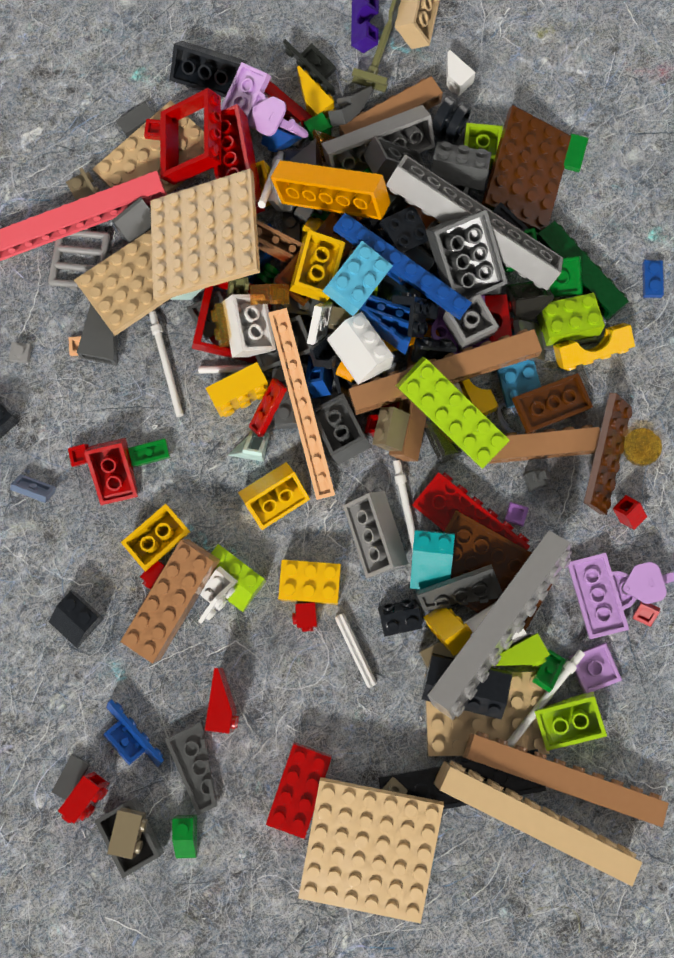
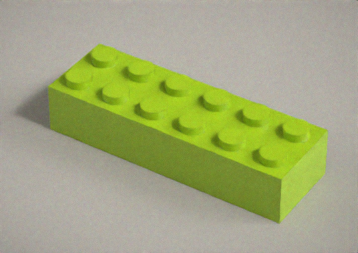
M424 357L395 385L482 469L510 441Z

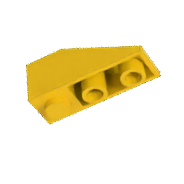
M298 66V79L306 111L313 117L323 112L327 118L329 116L328 111L334 109V99L330 94H326L318 82L315 83L307 70H303Z

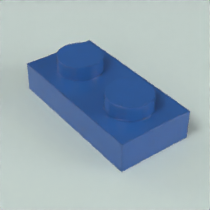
M644 260L642 263L643 298H662L664 296L663 261Z

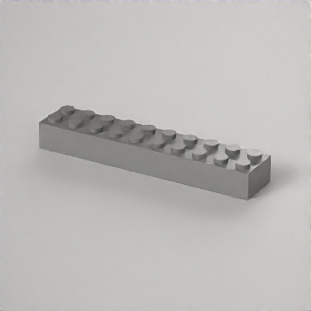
M403 156L386 184L393 194L401 195L407 203L418 206L424 214L433 216L440 224L487 209L502 264L516 270L521 277L530 279L538 288H544L545 290L550 288L561 274L563 257L409 156Z
M550 530L547 532L428 694L431 704L452 720L455 716L459 717L465 709V706H463L465 702L475 696L478 684L485 682L489 676L488 671L491 666L498 664L502 657L500 654L504 648L507 650L513 642L512 637L516 632L520 633L525 626V619L535 613L538 601L545 599L549 586L551 584L554 585L560 577L559 572L562 568L566 569L570 564V542Z

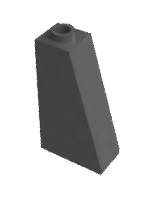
M90 304L77 354L82 359L117 366L118 336H114L95 308Z

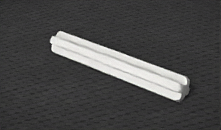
M345 614L336 616L335 620L367 687L375 686L377 681Z

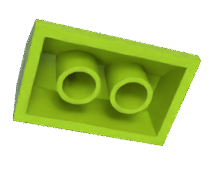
M217 544L211 552L212 555L220 559L215 570L220 566L238 581L233 587L235 592L226 600L244 612L266 583V580L221 545Z

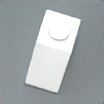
M449 50L446 59V85L451 92L460 96L473 84L476 72Z

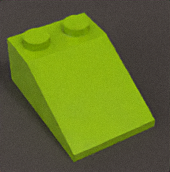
M531 634L512 644L507 650L504 649L500 654L502 657L496 666L532 665V667H537L547 661L546 657L550 654L539 634Z
M594 692L573 696L534 711L547 751L607 736Z

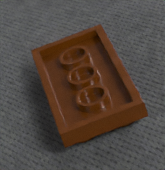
M579 373L512 398L527 434L593 408Z

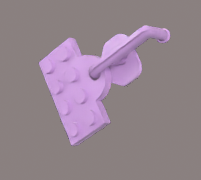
M241 62L223 101L221 111L238 104L247 115L249 128H256L258 132L266 136H272L276 133L278 127H281L302 138L308 137V131L297 124L294 119L289 121L283 119L286 112L284 101L276 97L268 98L264 95L271 76Z
M606 553L571 561L568 565L589 639L629 630L624 610L631 607L636 599L645 604L663 600L667 593L665 584L674 582V572L662 575L658 565L653 562L634 566L630 575L621 571L612 572Z

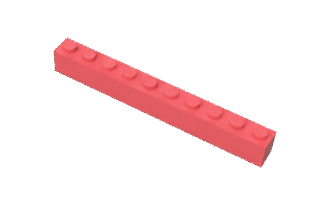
M158 171L147 173L144 176L131 179L128 182L115 185L112 188L96 192L93 195L80 198L77 201L64 204L61 207L45 211L42 214L29 217L26 220L0 229V261L112 220L140 197L147 206L151 205L150 200L167 195Z

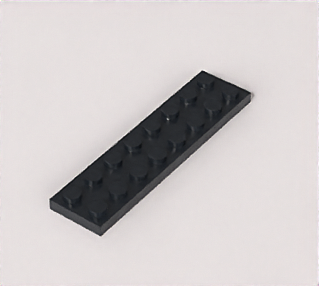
M538 749L528 750L527 753L534 755L535 751L538 752ZM472 760L458 763L465 768L466 772L470 769L480 774V776L485 778L484 781H487V779L495 781L503 787L504 791L506 788H509L520 796L546 791V786ZM441 766L378 777L380 789L394 777L407 789V795L444 802L443 810L468 805L440 791L434 785Z

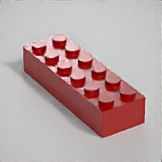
M236 104L221 111L222 153L221 164L214 167L215 179L251 169L254 173L256 214L265 211V209L258 206L262 193L248 118L239 105Z

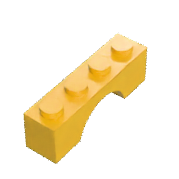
M626 323L605 328L604 337L601 342L590 349H583L578 342L573 340L553 345L557 366L565 371L573 370L580 364H592L598 358H610L611 354L628 352L629 348L635 347L631 325Z
M470 379L458 382L463 395L485 416L495 412L499 407L491 389L478 388Z

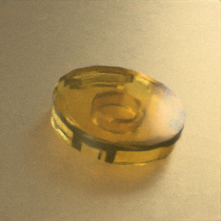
M635 429L628 433L624 439L623 453L627 460L634 465H650L661 455V440L650 429Z

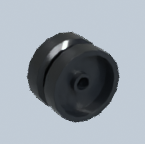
M447 96L439 107L432 123L434 136L439 138L444 135V140L454 145L468 122L472 110L471 106L465 103L458 106L457 99Z

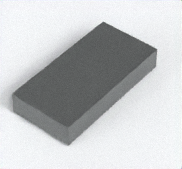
M144 102L117 119L116 122L127 137L146 122V119H150L155 114L147 103Z
M72 754L58 778L52 793L66 800L85 775L91 763Z

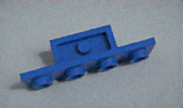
M111 699L106 708L118 722L107 730L103 736L129 766L143 753H146L153 763L159 767L164 761L161 751L156 747H152L148 736L143 732L140 733L136 728L135 721L131 717L127 718L123 713L122 706L118 702L114 703Z

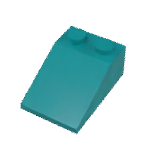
M415 530L410 580L411 589L421 590L451 579L454 533Z

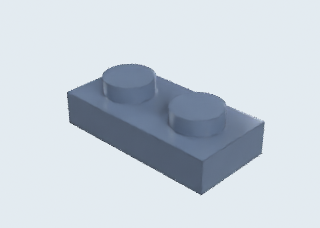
M20 474L11 483L10 490L46 503L55 493V486Z

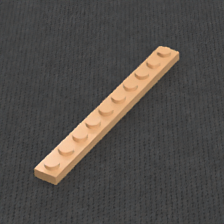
M284 308L268 312L316 500L334 496L335 492L288 310Z

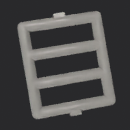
M85 229L69 235L102 239L101 249L62 245L63 238L56 240L48 284L51 286L69 287L71 290L79 291L80 288L75 281L56 279L58 269L86 272L96 265L59 262L61 252L100 256V263L107 258L110 233Z

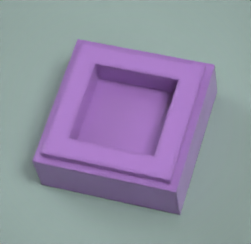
M510 502L504 521L523 527L529 508Z

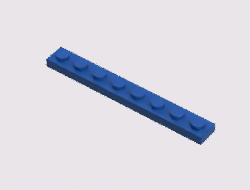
M344 213L333 227V231L356 247L361 241H364L393 265L390 269L392 273L458 320L462 318L472 304L468 299L348 214Z

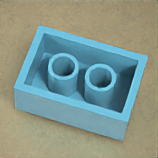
M361 241L322 292L354 316L393 265L364 241Z

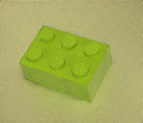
M594 293L539 304L536 312L546 346L568 340L574 341L600 336L605 327Z

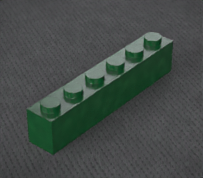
M554 220L537 234L538 242L561 257L581 256L583 295L595 294L601 315L607 321L625 308L629 302L627 296L616 288L612 279L604 275L599 265L592 262L588 253L581 250L576 240L569 237L562 225Z

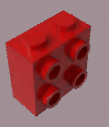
M96 772L84 775L58 810L62 814V819L68 823L75 824L80 820L84 821L86 817L89 818L96 809L94 805L99 800L101 801L109 790L106 788L110 783Z

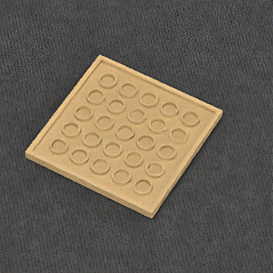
M251 169L150 200L153 298L157 302L260 273L254 173Z
M320 777L298 898L421 924L444 802Z

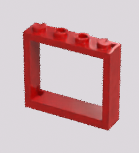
M206 88L161 111V179L175 185L221 164L220 95ZM204 108V153L179 164V120Z
M228 282L214 285L215 287L228 290ZM249 283L248 294H265L270 312L272 289ZM213 286L207 287L203 295L192 349L232 358L230 348L201 342ZM256 356L233 358L249 363H258Z

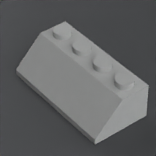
M385 491L370 492L343 505L366 579L409 564Z

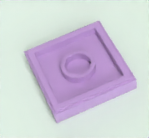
M606 642L582 651L585 653V656L577 664L575 674L583 694L622 681Z

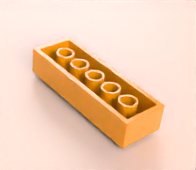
M280 160L271 175L281 203L286 205L382 220L391 203L383 175L377 173Z

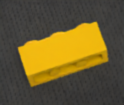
M451 608L434 609L423 617L432 633L453 656L461 651L471 637L472 631L466 623L464 624Z

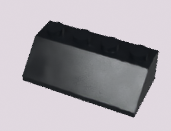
M180 41L175 43L173 47L169 80L199 90L209 88L225 98L241 62L247 64V61Z
M432 653L423 683L421 700L431 702L428 694L455 658ZM491 667L488 671V678L484 683L480 682L478 684L475 696L471 700L468 699L463 706H465V711L502 720L508 701L512 672Z

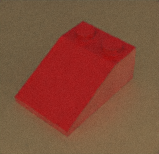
M126 438L88 446L84 453L100 505L138 497Z
M214 668L205 731L230 734L234 732V729L238 728L239 716H236V706L224 669Z

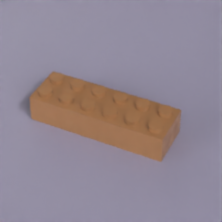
M189 539L180 540L120 642L152 664L161 660L220 562V559Z

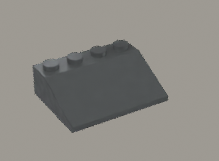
M487 209L443 222L426 230L441 281L466 299H470L478 294L483 295L508 284Z

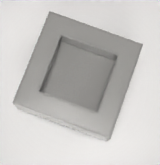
M11 342L9 361L29 364L32 345Z

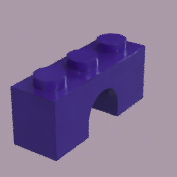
M352 0L351 46L362 53L378 45L379 29L372 25L370 21L379 13V0Z

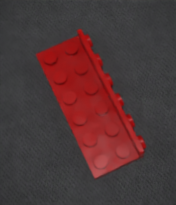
M438 472L412 504V506L443 531H445L457 510L526 550L530 547L527 544L529 539L521 533L516 535L512 531L514 527L506 521L501 523L496 519L499 516L490 508L488 511L482 507L483 502L475 496L473 499L467 495L468 490L460 484L455 486L451 482L453 478L445 472L443 474Z

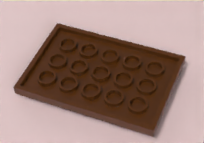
M512 105L507 113L482 205L493 211L502 202L529 229L535 228V231L539 233L546 228L550 222L565 167L564 161L571 135Z
M457 510L444 533L455 534L451 579L492 564L498 582L504 592L532 554V552ZM498 598L490 599L485 603H480V601L468 602V605L465 606L479 613L497 602ZM539 600L536 604L537 609L535 613L525 619V626L523 628L525 631L543 601Z

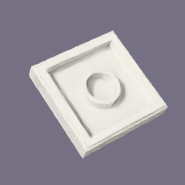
M322 302L314 306L307 344L314 345L326 336L333 305L332 302Z

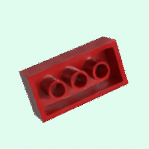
M296 742L293 743L266 822L267 826L305 839L315 809L320 777H326L332 755Z

